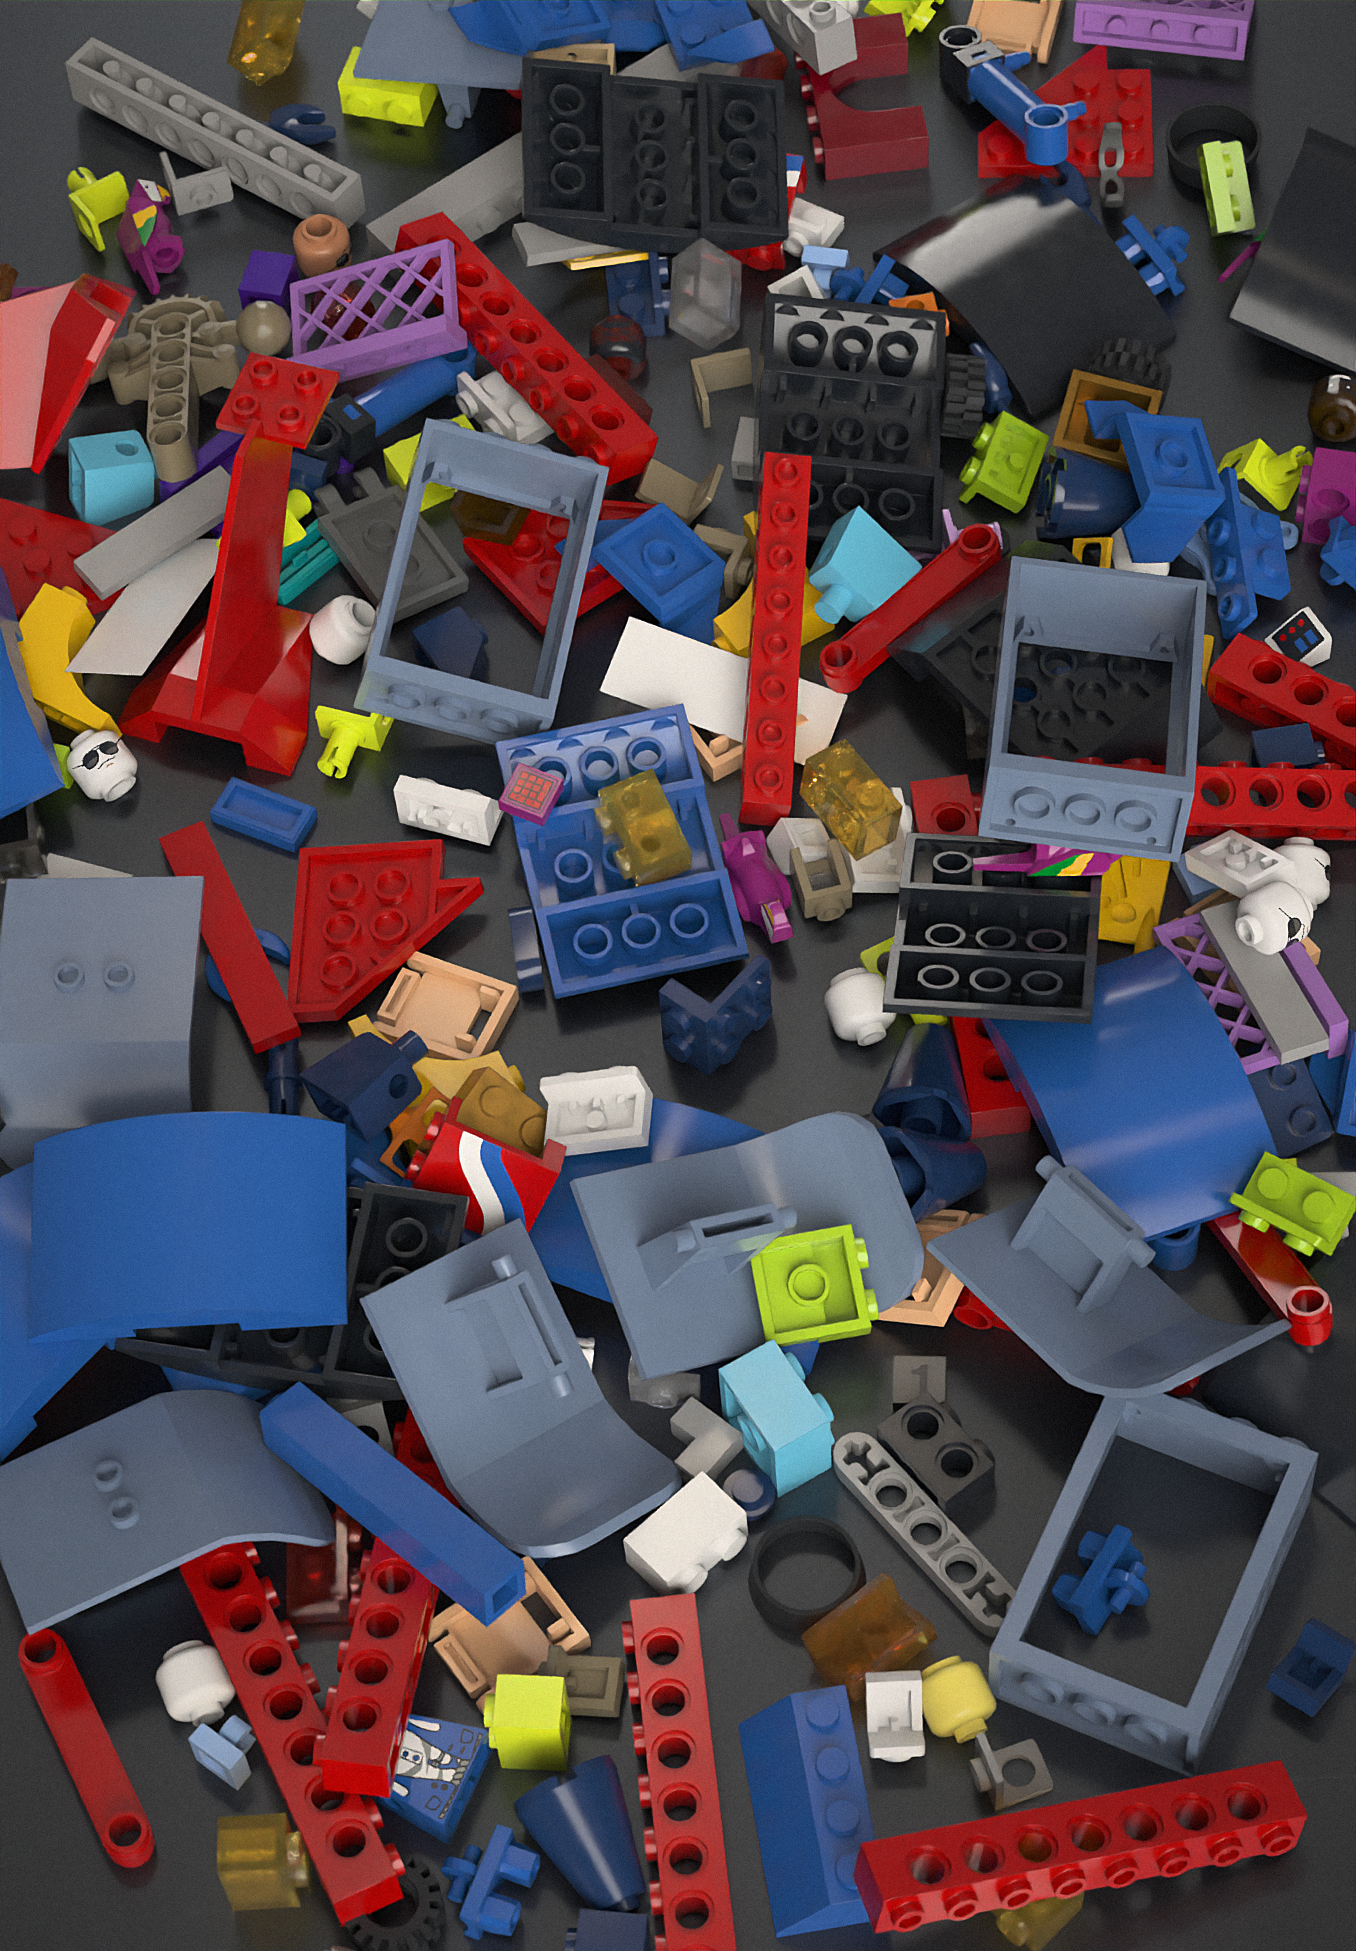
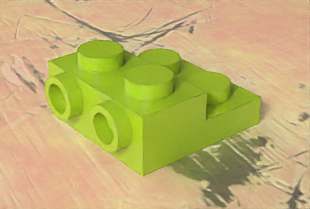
M851 1224L777 1237L750 1260L765 1343L774 1339L779 1347L815 1340H818V1343L870 1334V1321L879 1319L874 1289H864L860 1269L869 1268L865 1241L863 1237L854 1238Z

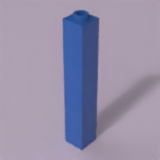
M300 1381L283 1394L274 1396L265 1408L259 1412L264 1445L486 1627L526 1595L524 1561Z

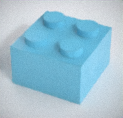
M774 1339L718 1369L722 1416L727 1423L742 1433L743 1448L758 1470L766 1473L771 1478L775 1486L777 1498L832 1467L831 1446L835 1444L834 1437L830 1431V1422L834 1420L832 1411L820 1393L817 1392L812 1395L803 1382L805 1380L804 1371L791 1352L784 1355Z

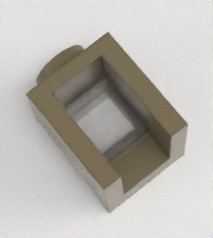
M837 838L827 840L826 859L805 864L800 848L790 849V876L794 882L805 919L816 916L820 921H831L842 916L845 913V909L852 908L853 888Z

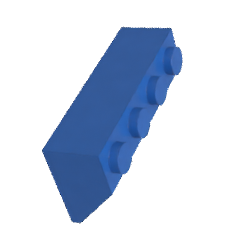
M840 1685L790 1694L738 1724L776 1938L870 1922L852 1875L861 1843L876 1840L846 1686Z

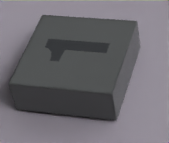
M894 1355L893 1411L900 1410L926 1390L938 1403L945 1402L946 1356Z

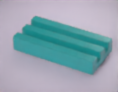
M318 518L304 529L306 536L302 540L284 547L282 550L281 569L291 561L293 562L280 573L278 602L282 606H286L341 561L324 538L310 550H305L322 536L318 530Z

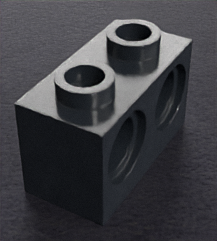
M926 1390L877 1426V1442L938 1508L952 1520L994 1489L996 1461L992 1452L983 1441L978 1438L972 1440L963 1431L961 1421L953 1408L944 1401L938 1403ZM924 1430L931 1432L935 1436L929 1440L922 1441L913 1438L911 1435L914 1432ZM951 1468H962L969 1474L962 1478H952L946 1475L945 1472Z

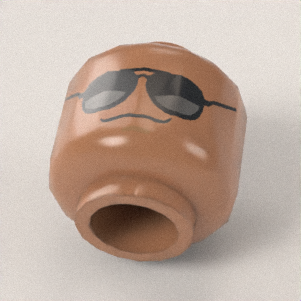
M316 214L300 222L296 227L292 239L298 268L305 276L311 278L351 265L353 253L347 226L340 219L331 215Z

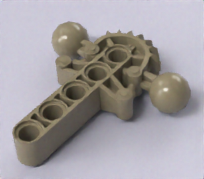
M188 293L184 297L176 298L172 294L169 299L162 301L156 298L154 304L149 306L140 305L139 313L127 315L128 336L112 339L89 384L100 382L109 376L115 400L118 404L126 405L135 400L148 401L147 439L158 477L166 482L183 481L191 477L196 472L198 466L200 396L220 386L233 388L241 372L234 346L242 345L243 349L249 353L254 352L267 356L281 353L291 338L292 323L284 308L272 301H257L249 304L239 314L237 320L227 321L225 311L221 307L220 302L215 300L209 301L207 295L194 298L191 293Z

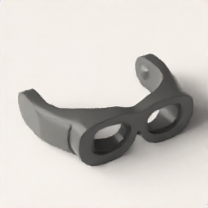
M1119 122L1103 124V135L1099 150V169L1101 172L1099 195L1104 207H1121L1125 194L1124 183L1117 175V172L1120 171L1124 163V148L1121 135L1122 124ZM1109 151L1115 152L1117 157L1116 164L1111 168L1105 165L1104 154ZM1107 181H1113L1116 184V194L1108 195L1105 193Z

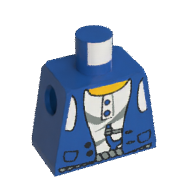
M410 1714L390 1798L374 1796V1799L428 1834L449 1844L492 1754V1749L489 1747L488 1731L477 1727Z

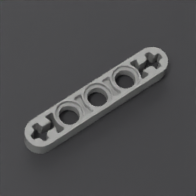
M852 1432L842 1436L836 1442L833 1450L834 1471L840 1481L974 1627L985 1636L996 1638L1004 1618L1002 1619L998 1614L990 1617L986 1616L987 1602L979 1592L984 1584L988 1583L985 1587V1596L996 1607L1004 1603L1007 1604V1614L1016 1594L1015 1589L873 1437L862 1432ZM853 1452L856 1456L866 1453L867 1468L874 1475L869 1483L868 1472L859 1463L854 1462L848 1465V1453ZM894 1485L904 1490L907 1497L897 1507H886L877 1500L876 1495L878 1491L885 1486ZM920 1523H931L939 1528L941 1537L931 1545H922L913 1540L911 1531ZM963 1560L972 1564L977 1573L971 1581L957 1583L948 1578L946 1574L947 1567L955 1561Z

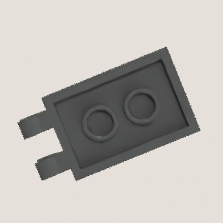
M368 467L354 473V478L360 485L353 488V493L358 500L357 502L346 506L332 484H327L314 490V494L320 503L315 504L313 509L319 517V532L376 609L404 492L398 484L385 489L375 471ZM420 513L393 623L468 591L469 579Z

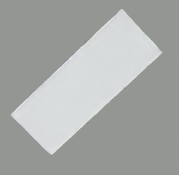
M195 539L130 582L64 672L143 675L215 574L219 552L215 542L218 539Z
M629 617L600 691L651 710L683 703L688 723L720 735L725 734L728 738L739 742L743 741L748 659ZM799 678L797 715L803 714L809 721L796 727L794 762L820 770L848 695L837 693L829 688Z

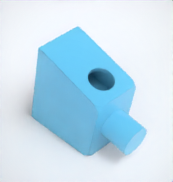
M129 430L68 439L69 499L80 521L100 526L147 508L154 502V479L159 477L152 453L149 452L139 432Z
M857 506L833 524L808 574L809 582L822 594V597L815 604V612L822 620L831 624L837 623L843 615L850 621L857 622L880 607L916 575L923 566L860 506Z

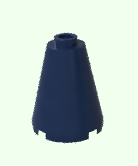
M1052 446L1049 448L1047 453L1055 457L1053 463L1043 462L1036 497L1035 514L1044 515V527L1036 526V533L1039 538L1052 540L1112 534L1141 507L1131 473L1064 447Z
M921 1023L911 1027L906 1032L871 1110L870 1123L876 1129L885 1126H897L962 1141L970 1138L972 1133L971 1112L954 1036L947 1028L935 1023Z
M885 1126L877 1129L885 1143L916 1224L977 1191L986 1179L987 1163L985 1156L979 1147L971 1142L897 1126Z
M609 1754L598 1756L573 1766L575 1772L560 1779H557L556 1775L547 1779L514 1802L513 1808L518 1820L591 1910L632 1913L642 1906L638 1897L644 1894L647 1888L617 1765L614 1764Z

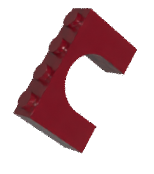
M901 12L853 18L857 59L825 74L819 75L793 49L796 70H804V75H799L802 101L810 100L811 105L805 106L808 132H816L817 137L812 138L814 163H822L826 181L929 167V136L922 105L880 111H862L846 106L835 97L842 88L859 80L908 74V41Z

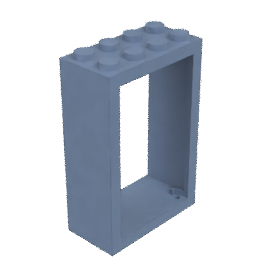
M426 418L412 459L353 708L493 745L499 741L547 732L555 716L609 467L599 465L588 457H569L558 454L540 444L525 445L507 440L503 435L496 432L486 431L481 433L463 428L452 420ZM429 482L563 517L570 521L531 695L385 657L425 487Z
M1018 556L1011 557L999 633L978 836L1179 862L1195 792L1207 581ZM1018 642L1172 662L1165 774L1007 754Z
M1163 1393L1144 1398H1113L1105 1396L990 1649L988 1685L994 1697L1189 1777H1194L1310 1501L1319 1453L1310 1450L1306 1444L1295 1438H1278L1262 1432L1253 1423L1238 1417L1228 1419L1210 1412L1204 1405L1190 1398L1176 1399ZM1116 1435L1276 1497L1189 1704L1185 1707L1029 1645L1025 1640Z

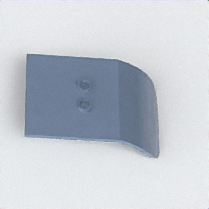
M379 0L355 64L353 75L354 78L437 84L447 111L445 122L449 127L457 129L462 126L464 118L472 117L482 87L510 90L521 89L522 58L524 56L488 48L473 43L465 37L448 9L449 7L475 3L479 0ZM529 49L525 57L531 58L533 51Z
M204 876L7 879L0 935V1109L6 1122V1126L0 1132V1157L10 1168L15 1170L33 1162L34 1143L60 1133L127 1118L192 1112L191 1035L205 885Z
M841 1111L827 1113L802 1120L783 1129L733 1146L576 1178L569 1182L642 1381L741 1357L765 1344L750 1260L777 1237L851 1224L854 1238L863 1237L865 1241L869 1268L860 1269L864 1289H874L878 1313L890 1309L909 1297L916 1282L921 1279L925 1260L921 1236L885 1143L875 1126L855 1113Z
M1050 1155L1045 1156L1035 1168V1171L1047 1181L1041 1192L934 1238L926 1246V1249L1066 1382L1088 1392L1113 1398H1144L1170 1391L1294 1327L1287 1319L1264 1325H1237L1215 1320L1197 1313L1147 1267L1156 1252L1143 1241L1146 1232L1072 1164L1063 1168Z
M521 1218L515 1219L359 1299L447 1488L476 1522L507 1548L531 1558H553L576 1553L597 1543L668 1501L680 1490L682 1479L672 1460L637 1435L605 1400Z
M180 1390L159 1393L0 1466V1562L29 1635L222 1545L245 1541L275 1540L318 1547L336 1541L338 1531L319 1489L264 1445L259 1412L265 1406L241 1394L216 1390Z

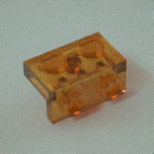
M884 1572L802 1635L816 1671L833 1686L845 1685L847 1696L854 1703L865 1695V1673L894 1672L938 1638L932 1622L900 1598L893 1579Z

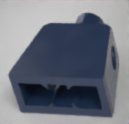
M409 1030L392 1044L371 1032H366L308 1067L299 1076L320 1113L334 1122L345 1124L349 1132L370 1143L421 1094L422 1085L412 1066L428 1055L429 1050L424 1041L413 1030Z

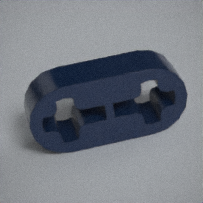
M532 906L508 909L520 993L544 990Z

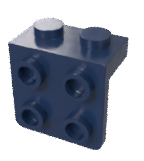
M762 954L757 955L711 1004L671 978L659 990L662 1040L666 1051L675 1060L682 1063L687 1061L708 1076L721 1063L728 1064L738 1053L744 1038L752 1030H760L772 1014L770 960Z
M1254 1043L1244 1048L1246 1056L1261 1052L1263 1045ZM1303 1058L1282 1065L1278 1064L1247 1075L1280 1159L1289 1157L1331 1136L1332 1125Z

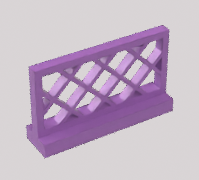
M1077 0L1073 42L1244 60L1255 0Z
M449 239L290 283L293 357L286 358V360L339 372L340 379L338 383L467 348L466 331L459 326L454 244ZM441 256V267L430 282L419 275L429 259ZM401 268L405 273L390 293L379 286L390 270ZM417 279L427 287L414 305L409 307L400 299L413 281ZM363 280L365 285L351 304L340 297L351 281ZM322 290L326 295L312 315L305 311V294ZM375 290H377L387 298L371 319L363 314L361 310ZM437 293L443 297L444 314L426 319L421 314ZM337 301L346 307L347 310L331 330L321 322L326 316L325 313L327 314ZM396 305L408 312L397 328L386 330L382 327V324ZM356 316H359L368 323L357 339L346 341L342 338ZM317 327L329 334L318 350L307 352V341Z
M1200 913L1153 927V939L1157 946L1165 945L1180 960L1191 976L1194 975L1197 967L1221 974L1215 987L1200 982L1196 983L1206 998L1209 999L1208 1002L1213 1010L1218 1002L1242 1009L1236 1022L1218 1017L1226 1034L1229 1035L1233 1047L1238 1038L1263 1045L1261 1052L1241 1059L1239 1057L1246 1075L1280 1064L1262 1030L1245 1025L1251 1011L1242 995L1224 990L1231 976L1222 960L1204 955L1211 941L1200 924ZM1186 935L1200 939V942L1195 952L1175 947L1171 940ZM1299 941L1279 951L1329 1037V1050L1324 1051L1325 1055L1330 1059L1345 1054L1349 1020L1302 943Z

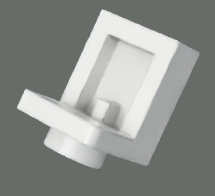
M920 1670L865 1673L866 1734L870 1757L882 1758L890 1762H902L910 1759L912 1756L925 1755Z

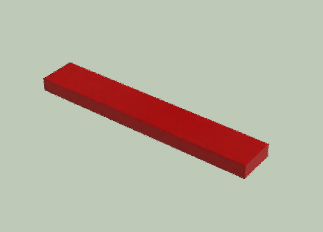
M200 821L158 838L174 877L204 876L205 885L200 934L255 1054L302 1036L294 1014L204 822Z

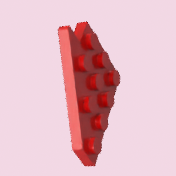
M1097 45L1034 92L1045 104L1062 106L1079 101L1085 103L1087 107L1086 113L1068 122V156L1066 157V160L1075 165L1084 177H1101L1099 150L1103 135V124L1109 122H1119L1122 124L1121 135L1124 148V163L1120 171L1117 172V175L1119 177H1153L1150 69H1107V46ZM996 120L978 134V178H1007L1012 174L1025 175L1031 178H1038L1039 174H1042L1046 178H1060L1058 171L1052 165L1041 166L1028 161L1025 157L1024 144L999 120ZM1113 151L1106 152L1104 154L1105 165L1111 168L1116 164L1117 157Z
M0 498V566L5 573L18 623L44 583L60 590L64 586L76 590L87 599L86 606L92 615L110 609L125 588H121L102 601L74 570L73 561L117 533V531Z
M602 500L598 520L635 519L658 504ZM531 509L511 546L470 537L463 539L462 543L465 554L544 636L562 555L554 547L566 538L570 521L563 517ZM600 563L585 575L576 618L625 588Z
M442 839L300 848L287 1002L297 1023L336 1021L341 1019L405 963L415 951L417 952L484 894L481 878L444 879L446 849Z

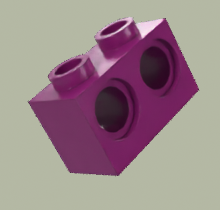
M1316 447L1312 466L1303 464L1299 493H1306L1307 495H1299L1295 522L1304 523L1302 542L1325 545L1331 533L1328 526L1330 519L1342 516L1351 526H1356L1355 452Z

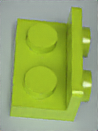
M1220 141L1202 144L1196 149L1211 236L1215 237L1253 229L1256 224L1241 142L1233 141L1221 144Z
M1002 411L991 424L984 422L972 442V446L977 449L974 457L969 458L960 473L959 481L964 484L958 499L967 504L978 492L1017 514L1026 504L1050 436L1005 411Z
M1266 1151L1242 1195L1233 1192L1228 1200L1242 1210L1237 1219L1265 1234L1270 1225L1286 1233L1282 1241L1283 1243L1311 1257L1314 1249L1331 1256L1356 1210L1355 1196Z

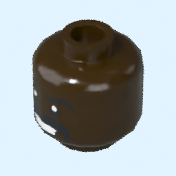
M1345 374L1329 375L1320 379L1312 388L1307 412L1308 423L1312 431L1323 440L1347 442L1356 437V378Z

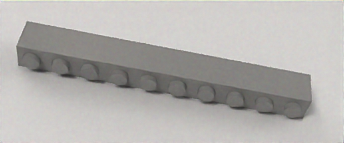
M668 43L617 73L619 76L694 82L697 73L744 76L743 62L736 65L715 62L679 72ZM522 131L366 225L370 256L373 259H378L394 254L401 225L442 211L471 242L487 233L493 232L498 226L523 212ZM399 268L388 272L397 282L405 273Z

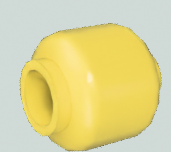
M952 1656L931 1665L921 1672L923 1680L922 1713L934 1735L939 1737L954 1735L958 1743H963L975 1738V1735L987 1731L988 1728L984 1721L994 1713L997 1704L978 1664L971 1661L962 1662L960 1656Z

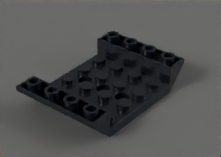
M1031 540L1024 541L889 644L886 651L918 683L931 673L989 730L1000 625L1011 557L1018 556L1083 565L1063 545ZM1018 642L1014 688L1026 687L1035 694V698L1029 702L1012 700L1008 749L1015 755L1030 757L1050 756L1056 760L1074 762L1085 757H1097L1103 759L1104 764H1122L1125 760L1143 758L1151 760L1152 765H1165L1172 662ZM1051 660H1062L1070 666L1071 670L1066 674H1052L1046 669L1045 664ZM1202 683L1197 751L1223 732L1224 727Z

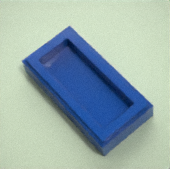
M233 776L209 812L213 823L294 853L297 852L318 818L317 810L314 806Z

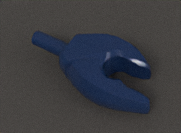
M288 104L271 111L270 120L257 121L304 146L319 144L336 137L334 126L315 125L323 123L326 116L322 110L308 104Z
M1066 159L1052 165L1058 171L1060 178L1066 181L1062 186H1054L1044 175L1039 174L1037 180L1066 196L1104 229V226L1089 210L1092 203L1089 188L1084 176L1075 165Z
M980 342L971 343L969 346L970 355L983 357L986 363V377L984 380L986 382V390L984 391L983 398H985L982 409L989 414L998 413L1000 415L1002 411L1011 414L1008 405L1013 396L1008 388L1007 377L1002 365Z

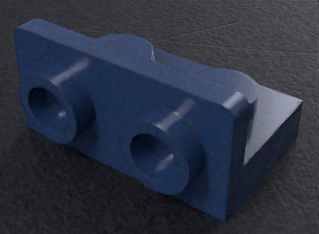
M648 252V260L605 265L610 318L617 317L622 319H611L610 321L632 322L631 326L623 329L612 328V340L630 339L625 334L620 335L622 330L631 331L627 333L636 338L635 334L638 338H641L640 326L643 329L644 337L665 335L664 317L673 316L670 289L661 290V283H669L666 256L658 257L657 252Z

